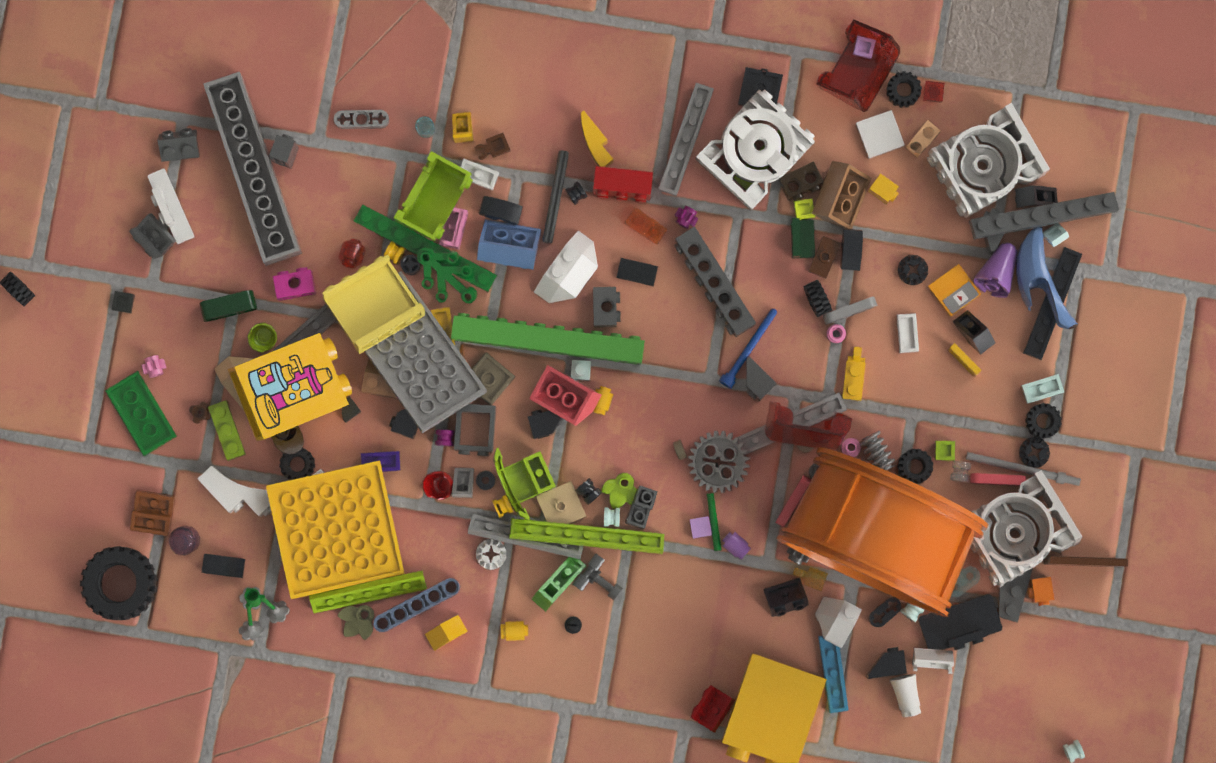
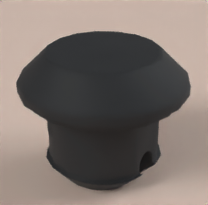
M569 617L565 621L567 632L575 634L581 630L582 623L579 618Z

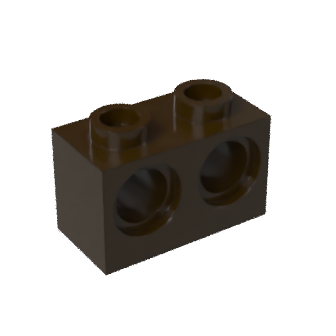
M814 161L782 176L778 180L787 200L793 199L794 202L803 198V194L806 192L814 193L820 190V186L824 182ZM813 175L816 181L808 183L805 180V176ZM796 183L798 190L790 191L788 185Z

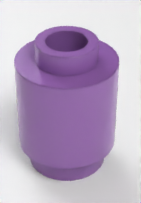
M729 532L722 540L725 543L723 547L740 560L751 549L748 546L749 543L736 532L733 534Z

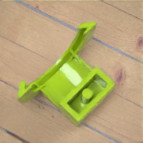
M496 448L493 461L503 489L516 514L525 520H529L530 517L526 508H523L520 503L556 487L544 458L539 451L504 468L502 463L503 457L499 448Z

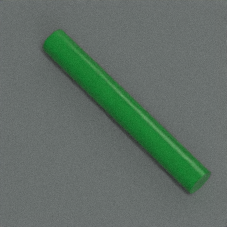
M714 493L706 494L713 547L714 551H721Z

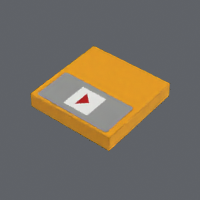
M960 264L928 286L950 317L982 295Z

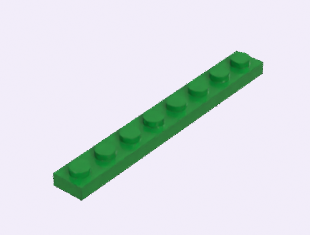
M363 204L354 219L355 223L389 241L395 242L398 246L406 248V250L415 255L423 247H430L435 252H450V250ZM424 254V259L429 260V256ZM450 254V258L455 260V255ZM460 255L455 263H449L447 260H437L442 266L470 264L473 267V272L470 276L465 277L462 274L453 275L487 293L497 277L496 274ZM464 268L466 273L470 272L469 268Z

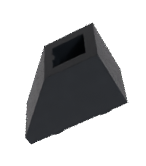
M536 410L531 412L528 420L534 440L553 435L562 418L551 411L542 412V410Z

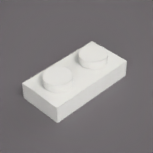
M463 159L461 168L472 173L471 179H473V184L493 191L500 174L499 172Z

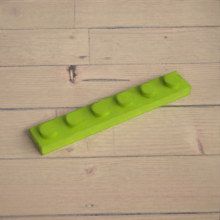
M422 570L309 595V600L313 613H319L426 590L427 585Z

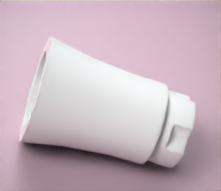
M908 674L890 679L902 717L920 714L916 674Z

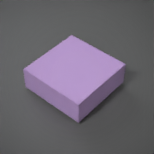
M857 36L853 55L871 59L876 40Z
M709 516L690 519L693 539L712 535Z

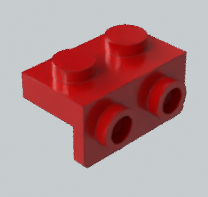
M710 685L703 692L699 704L693 708L690 718L715 733L735 700Z

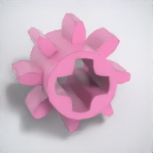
M158 355L144 359L145 364L141 365L144 374H149V378L163 375L162 369H166L164 359H159Z

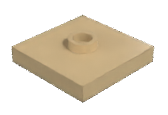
M571 481L536 496L547 522L571 524L587 517Z

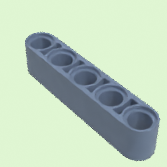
M449 578L378 615L374 619V628L379 632H387L457 595L460 591V583L453 578ZM449 582H455L457 586L456 590L452 593L446 589V585ZM432 591L439 593V599L435 602L429 599V594ZM415 600L422 602V608L419 611H415L412 608V603ZM398 609H403L405 612V617L402 620H398L395 617V612ZM381 618H385L388 621V626L385 629H381L378 626V621Z

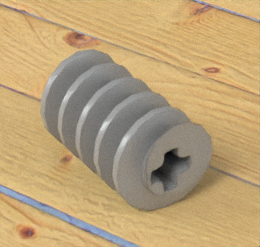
M880 431L863 438L862 440L864 441L860 446H867L864 454H871L867 460H874L872 465L884 470L896 466L891 465L895 461L894 458H887L891 451L884 452L888 447L887 444L881 445L884 438H877L881 433Z

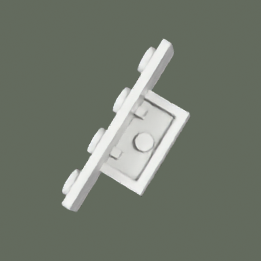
M161 169L148 175L149 182L153 188V195L151 196L155 207L159 206L161 211L158 213L160 220L163 224L166 223L170 227L176 243L181 244L194 238L193 231L166 170Z

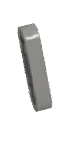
M342 110L334 115V123L340 129L385 128L390 120L387 112L384 110ZM361 114L367 117L366 123L362 125L356 122L357 116ZM369 114H372V118H379V115L382 114L386 120H383L382 124H379L378 120H372L373 124H370ZM341 115H344L346 119H351L350 115H353L354 125H351V121H344V124H341L338 119L341 118Z
M870 297L824 314L823 319L826 325L878 305L875 297Z

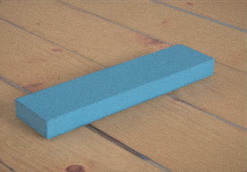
M818 636L823 675L827 679L825 688L829 713L849 711L840 648L824 640L823 636Z

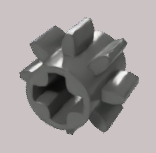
M788 548L789 560L798 565H801L802 562H808L809 557Z

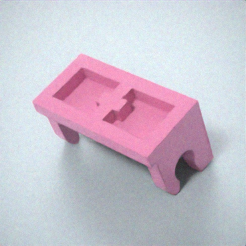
M454 207L443 227L445 232L439 241V245L460 249L468 217L467 210Z

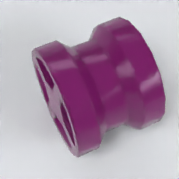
M436 430V446H454L452 437L455 431Z

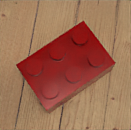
M596 166L593 193L599 199L616 197L618 201L635 199L637 203H646V201L651 199L653 172Z

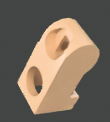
M927 120L907 145L906 149L918 158L941 130Z

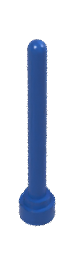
M776 309L769 311L729 373L726 372L725 375L721 376L719 379L721 384L732 389L736 383V374L776 316Z

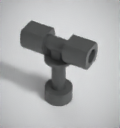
M595 554L588 563V568L583 574L578 576L573 585L583 591L589 582L593 584L595 581L609 592L608 597L614 600L623 588L618 584L613 586L600 576L601 571L598 569L605 560L598 554Z

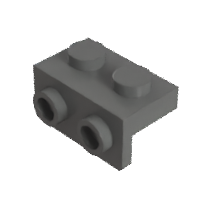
M185 128L180 132L169 130L159 134L157 141L161 162L198 158L200 156L197 130Z
M152 213L148 214L137 227L129 231L133 239L140 243L145 249L146 254L153 259L162 257L176 242L174 237Z

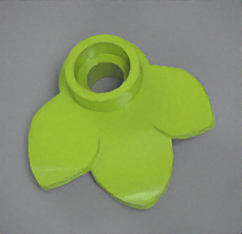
M620 473L616 479L607 480L603 484L601 491L605 494H610V505L612 509L622 507L626 502L631 505L637 489L634 487V479L629 473ZM624 479L628 481L626 486L621 485V481Z

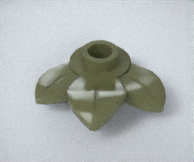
M362 605L358 608L348 606L339 612L338 617L346 621L344 626L345 637H353L360 634L366 640L372 634L374 611L370 606ZM363 611L368 613V617L365 619L361 617Z

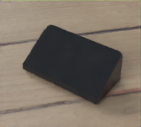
M621 258L616 278L654 287L658 266Z

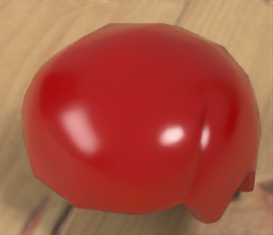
M434 471L425 476L423 491L427 497L444 500L451 496L453 480L448 473Z

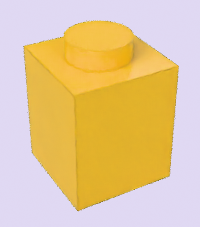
M880 173L868 192L887 205L889 201L893 203L898 196L897 189L899 186Z

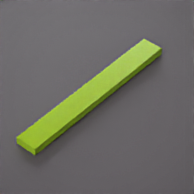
M511 518L509 539L663 554L665 534Z

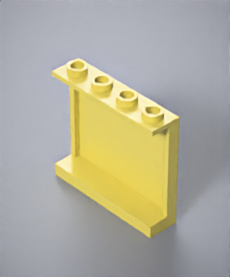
M389 255L376 258L369 266L359 268L357 273L352 276H345L341 279L340 283L330 285L322 292L324 302L359 354L425 316L424 307L421 303L418 304L390 262Z

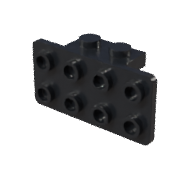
M990 594L953 605L950 609L946 608V611L949 612L948 617L929 613L920 616L918 619L928 649L944 650L954 648V651L965 648V643L972 641L974 645L983 642V637L1002 630V624L993 597Z

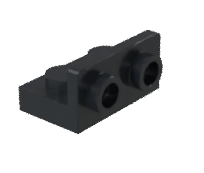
M800 578L763 589L772 617H780L787 612L799 611L808 606L807 595Z

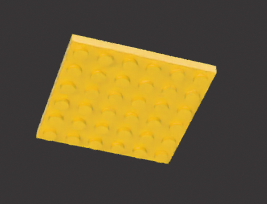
M380 460L266 485L291 599L405 574Z

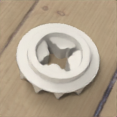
M487 539L477 547V562L485 569H497L506 560V549L500 541ZM491 546L493 552L500 554L493 557L492 563H490L489 556L483 555V553L489 552Z

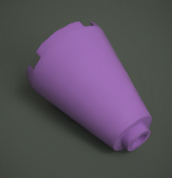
M1000 244L976 274L973 282L981 291L986 292L988 290L992 292L991 296L1006 298L1011 291L1018 253L1013 244Z

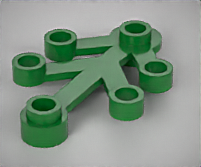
M423 247L418 251L417 259L424 269V279L422 281L424 289H431L434 285V280L431 277V266L437 271L438 292L436 300L438 302H445L448 298L446 281L461 294V299L465 303H473L477 298L476 289L465 287L452 275L462 274L468 277L472 274L473 267L470 264L442 266L437 261L457 262L459 254L456 251L435 252L430 247ZM427 254L429 260L424 259L423 255ZM450 254L455 255L456 259L452 260ZM465 267L469 268V273L464 271ZM426 280L431 282L430 286L425 284ZM440 293L444 294V299L439 297ZM465 294H470L471 299H467Z

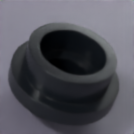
M489 471L480 472L476 478L477 486L482 490L491 489L495 485L494 475ZM488 477L489 483L483 484L482 479Z

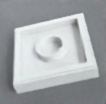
M892 110L856 122V127L868 159L905 146Z

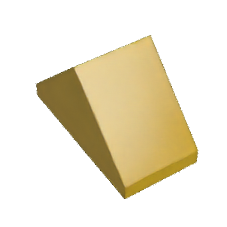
M471 112L452 114L454 142L474 141Z
M459 615L430 630L425 636L435 651L468 631Z

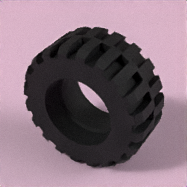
M121 546L108 547L101 552L95 553L94 557L87 561V567L81 573L83 575V579L80 581V586L83 589L81 595L82 598L86 599V605L92 608V612L111 620H129L139 616L141 612H145L149 608L148 605L153 602L155 598L153 596L157 592L158 587L156 586L158 579L154 573L155 568L153 564H150L149 559L137 550ZM116 565L128 567L136 577V589L133 595L122 602L110 600L105 596L102 589V579L105 572Z

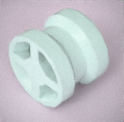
M604 507V527L609 525L619 527L620 508L611 510Z
M907 603L906 607L902 608L900 612L916 623L918 615L923 613L924 610Z
M1074 740L1070 745H1063L1065 755L1070 763H1073L1077 758H1085L1084 751L1078 740Z

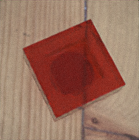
M925 81L923 101L942 103L945 83Z

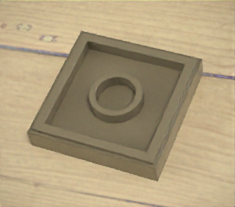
M487 352L472 368L487 389V393L482 395L481 398L489 405L495 403L516 377Z

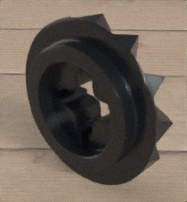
M908 255L900 261L898 275L904 283L918 285L926 279L928 265L925 259L918 255ZM919 264L916 271L920 276L915 273L908 276L907 274L910 271L909 265L914 267Z
M1037 437L1026 439L1019 449L1021 461L1026 466L1034 468L1043 466L1050 456L1049 445L1043 439ZM1032 447L1042 449L1038 453V458L1035 455L1028 457V454L1032 452Z

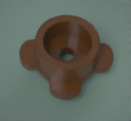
M201 402L200 405L189 408L194 423L199 424L200 421L211 418V414L207 410V403Z

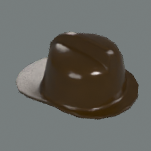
M299 426L271 436L275 446L282 453L295 454L303 447L304 438Z

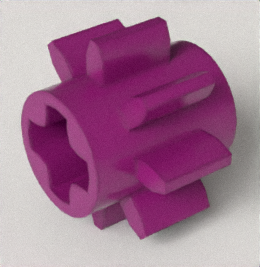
M686 205L683 209L679 207L675 213L676 223L685 229H688L689 226L694 227L698 221V218L695 217L697 212Z

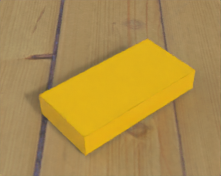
M955 343L948 349L954 358L973 377L982 371Z

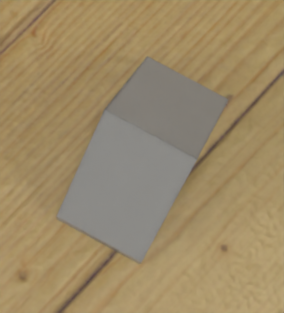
M455 468L452 489L453 498H473L474 468Z

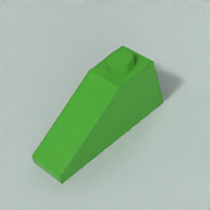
M568 557L532 597V600L546 612L587 565L580 559Z

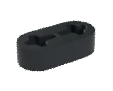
M894 597L886 599L870 613V624L874 627L885 625L900 612L901 602ZM889 601L897 603L895 606L896 611L890 610L888 613L885 611L889 607ZM883 612L885 615L881 618L882 623H874L873 620L875 618L873 615H880Z

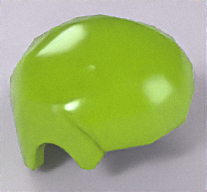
M267 323L254 325L247 336L250 347L260 353L272 349L277 342L276 330Z

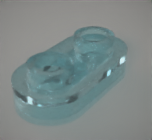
M969 566L961 570L956 582L958 588L956 591H953L951 597L961 596L979 582L980 572L977 568ZM969 572L973 574L971 580H968L966 577Z

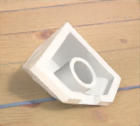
M823 597L815 616L821 626L824 640L842 648L862 609L845 600Z

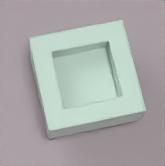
M1058 223L1044 231L1043 237L1055 247L1067 239L1069 234Z
M572 360L571 377L575 380L590 381L591 361Z

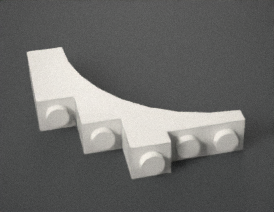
M210 466L198 478L229 513L233 511L237 513L244 506L242 504L244 501L260 517L263 515L266 517L271 513L267 490L240 485L224 476L214 466ZM320 469L315 474L324 473V471Z

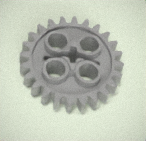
M714 431V436H712L708 432L707 439L701 436V443L694 442L697 448L690 449L694 453V455L688 456L689 459L693 460V463L688 464V466L694 467L690 474L696 473L697 476L694 478V481L700 479L699 486L701 487L706 484L707 491L711 487H713V493H716L718 488H720L721 493H724L725 487L728 491H732V485L736 488L739 487L737 481L744 482L745 480L742 475L749 474L745 471V468L751 467V465L746 464V461L750 460L751 457H745L749 450L742 449L745 443L738 444L740 437L732 439L733 433L726 436V431H722L719 436L718 431ZM710 445L716 449L714 456H710L707 453V448ZM729 448L734 451L732 459L726 456V451ZM703 458L714 460L720 458L721 461L735 462L736 465L721 464L718 466V463L703 461ZM707 464L713 468L711 475H707L704 471ZM726 467L732 471L730 478H726L723 475V470Z

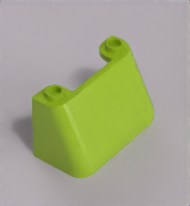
M431 151L427 158L428 161L422 169L423 171L405 203L403 202L402 204L403 209H398L394 220L402 226L435 241L436 239L440 240L445 232L443 227L464 189L468 190L473 179H471L472 173Z

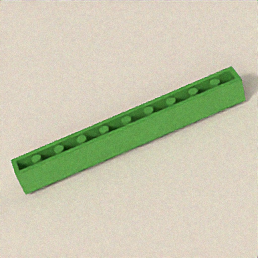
M458 313V316L454 315L451 340L636 365L642 364L645 341L641 340L639 336L622 338V334L610 333V336L603 335L601 331L584 333V329L572 328V331L565 330L563 326L556 325L553 328H546V324L534 323V326L526 325L527 322L518 320L515 323H508V319L496 318V321L488 320L489 317L477 315V318H470V314Z

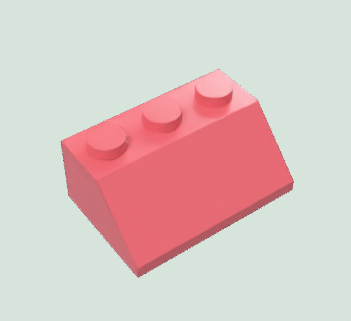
M547 365L529 399L577 426L594 411L602 395L558 369Z

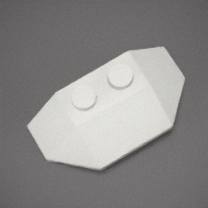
M577 231L545 272L534 293L548 303L576 298L598 268L594 241L580 231Z

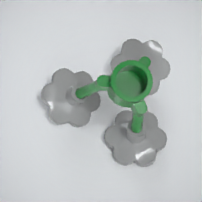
M247 587L243 590V594L240 595L239 599L243 603V607L247 609L248 621H245L243 626L239 628V634L242 635L244 640H257L259 635L263 634V628L260 626V623L252 621L251 608L254 610L259 609L262 602L270 607L266 614L272 623L283 622L290 610L284 601L271 603L260 593L259 588Z

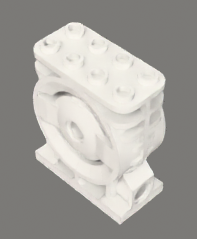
M765 89L763 91L758 90L725 127L721 140H711L696 156V160L750 210L768 193V183L784 176L815 143L813 140L815 136L808 129L804 131L799 126L801 123L794 116L790 118L785 113L787 110L779 102L775 104L771 100L772 96ZM748 117L751 121L763 120L775 125L782 133L784 151L789 155V159L780 153L781 139L775 129L762 123L750 125L744 118ZM730 131L739 137L738 151L741 158L747 164L754 167L769 165L776 173L773 175L768 169L754 170L745 166L736 155L735 139L729 134ZM757 140H761L765 144V148L761 151L756 150L754 147V143ZM715 144H722V149L720 150ZM722 155L732 172L731 174H725L716 164L714 165ZM736 175L740 179L753 184L743 192L744 190L733 181V176ZM758 183H764V190L758 185Z
M1012 103L990 115L986 125L971 127L940 143V145L931 148L928 152L929 157H927L930 166H935L938 172L936 174L938 180L947 187L946 193L950 200L954 199L957 205L955 207L960 217L964 216L965 218L1007 195L1017 183L1027 185L1035 179L1041 178L1050 170ZM1009 128L1012 136L1005 129ZM975 136H977L978 139H979L982 143L991 144V145L995 146V147L1002 153V155H1003V157H1004V159H1005V163H1006V172H1005V175H1004V178H1003V181H1004V183H1005V185H1006L1005 188H1004L1002 182H1001L1000 179H999V178L1001 177V175H1002V173H1003V169H1004V163H1003L1002 156L1000 155V153H999L995 148H993V147H991V146H989V145L979 144L978 141H977V139L975 138ZM957 145H959L964 154L960 162V171L963 178L974 187L984 188L986 193L968 187L961 180L957 170V161L960 155L956 148ZM1021 151L1027 160V163L1023 165ZM984 162L987 169H979L977 163Z
M1042 470L1022 482L1018 493L1001 495L990 501V503L980 506L976 511H971L985 520L989 526L987 530H981L984 533L982 538L974 537L970 548L974 553H978L980 558L978 560L984 570L988 569L990 574L988 577L994 586L998 585L999 588L1041 563L1047 557L1050 550L1061 553L1072 546L1078 545L1082 539L1080 531ZM1043 496V499L1046 502L1049 509H1047L1044 506V504L1036 498ZM1008 504H1010L1014 511H1020L1028 514L1037 523L1040 531V540L1037 546V549L1039 551L1038 555L1033 548L1037 539V530L1035 524L1029 517H1027L1024 514L1012 513L1009 507L1007 506ZM990 514H992L996 521L993 529V541L996 547L1005 555L1018 557L1020 562L1003 557L993 548L989 535L993 523L989 518ZM1052 517L1057 520L1062 528L1055 533ZM1012 530H1017L1020 533V537L1012 538L1009 533Z

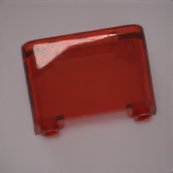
M853 19L845 32L849 43L832 72L825 71L821 73L816 85L850 106L866 112L900 55V46L891 34ZM857 36L876 40L871 59L853 55Z
M770 401L765 435L768 439L776 442L817 449L822 447L836 450L848 434L852 418L844 413L836 412L832 419L824 420L823 429L792 424V410L788 407L780 406L779 402Z

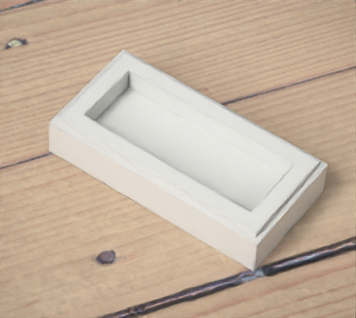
M916 313L896 315L899 353L919 352Z

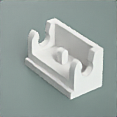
M914 648L913 671H917V667L947 669L948 674H952V667H954L953 651Z

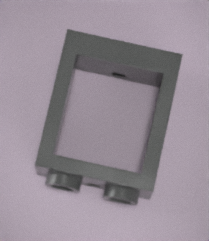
M468 404L457 411L454 450L458 451V454L470 455V452H478V456H489V453L494 452L496 406ZM462 413L490 415L488 447L460 445Z

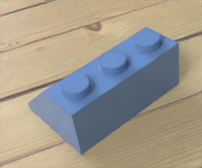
M485 219L479 239L477 260L533 270L541 229Z

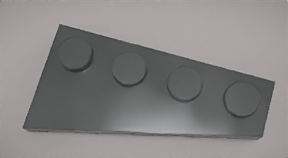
M1033 547L1035 552L1037 553L1038 549L1036 547ZM1000 551V555H1002L1003 557L1008 559H1015L1016 562H1020L1018 557L1008 556ZM1033 568L999 588L998 615L1000 618L1018 622Z

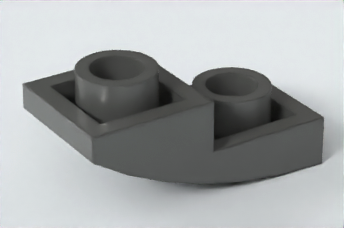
M639 485L625 524L645 529L658 491Z

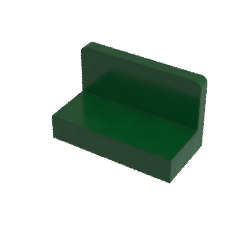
M791 219L792 259L815 257L814 220Z

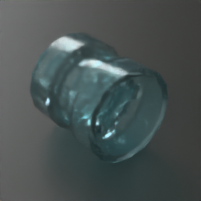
M423 116L416 121L415 128L420 137L430 138L434 135L435 125L431 118Z

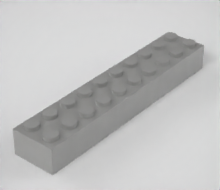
M240 72L204 83L203 85L263 263L267 266L302 254L243 76Z

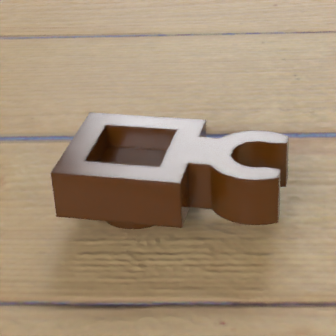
M504 133L486 139L487 145L485 146L479 144L474 147L476 151L479 149L484 150L483 155L478 156L479 160L485 159L490 153L494 158L510 152Z

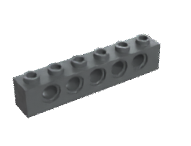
M696 227L675 238L676 244L674 246L679 254L683 253L687 259L684 261L690 271L694 270L697 275L694 277L700 287L704 286L706 289L705 296L710 303L714 302L716 305L715 311L719 318L725 319L727 323L725 327L729 334H734L737 337L755 326V320ZM691 246H695L698 248L699 253L697 255H690L688 249ZM702 262L709 265V269L705 272L700 271L698 265ZM715 278L719 281V286L713 288L708 284V281ZM722 294L727 295L729 302L722 304L719 301V296ZM730 311H737L740 317L737 320H732L729 317Z

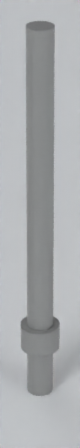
M967 452L966 456L967 460L1030 475H1035V473L1042 470L1047 479L1056 480V483L1060 484L1068 483L1079 486L1081 478L1068 476L1064 472L1058 471V473L970 452Z

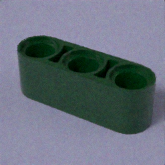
M253 290L242 291L199 303L203 322L257 310Z

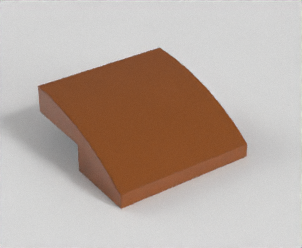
M137 490L135 493L134 510L131 515L130 530L168 536L175 495Z

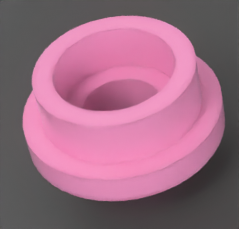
M839 324L831 325L827 330V338L832 343H840L846 337L844 327ZM833 331H838L840 336L834 337Z
M854 438L846 439L841 445L842 453L852 457L857 456L861 449L860 443ZM849 444L854 445V451L848 450Z

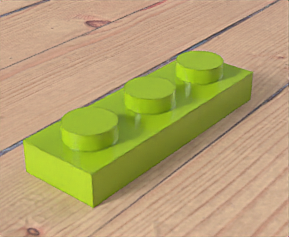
M227 400L208 406L227 461L246 455Z

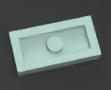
M1059 374L1021 386L1027 404L1064 393Z

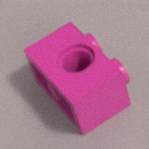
M307 267L298 268L293 273L281 271L277 273V276H273L278 301L317 294L313 272L311 269L307 270ZM293 279L299 280V285L296 288L290 287V281Z

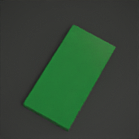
M139 371L105 390L143 456L148 455L177 437Z

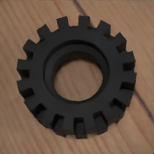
M902 71V73L898 72L895 76L891 77L886 88V94L889 96V101L893 102V105H899L900 108L905 106L907 108L915 104L919 99L922 86H920L921 82L917 79L916 75L913 76L911 72L906 73V71ZM900 83L910 85L911 93L908 96L898 94L897 86Z
M11 271L0 281V284L23 306L35 297V294Z
M819 280L803 286L810 306L817 317L832 311L829 299Z
M1041 403L1032 407L1027 413V418L1025 419L1027 423L1026 428L1029 429V433L1033 434L1034 437H1039L1040 439L1049 438L1059 431L1062 425V417H1060V412L1056 410L1055 406ZM1039 414H1047L1050 417L1051 423L1048 428H1040L1037 425L1036 419Z
M301 448L295 454H282L279 467L281 468V473L287 479L293 480L313 474L315 459L308 450ZM295 457H301L305 462L304 468L299 472L293 471L290 467V462Z
M922 449L908 450L899 458L897 465L898 473L902 478L916 484L926 481L933 472L931 456L926 451H922ZM912 459H918L922 462L923 469L918 474H913L908 469V463Z

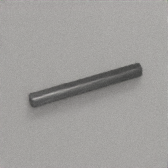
M560 150L558 153L542 239L545 243H552L569 157V152Z

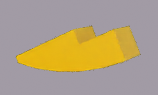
M583 110L581 112V124L588 150L597 166L608 167L614 162V159L603 147L608 143V140Z

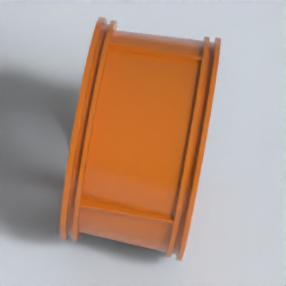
M818 447L816 454L819 457H815L813 460L818 468L787 528L782 527L781 532L783 536L778 535L776 539L789 548L867 586L923 610L948 617L949 612L946 611V608H951L952 604L949 600L974 537L982 538L984 533L981 530H987L989 524L964 507L905 478L841 452Z

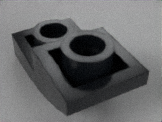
M484 196L479 215L495 221L500 219L517 225L523 206Z
M843 229L841 269L860 271L863 245L862 230Z

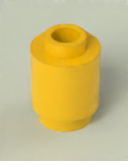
M600 386L599 389L595 388V391L602 396L593 412L605 416L614 394L610 393L611 389Z
M508 621L505 624H501V639L517 641L525 640V636H528V625H524V621Z

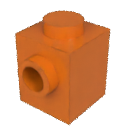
M1051 577L1029 580L1030 588H1027L1029 599H1032V603L1038 602V606L1049 605L1050 600H1055Z

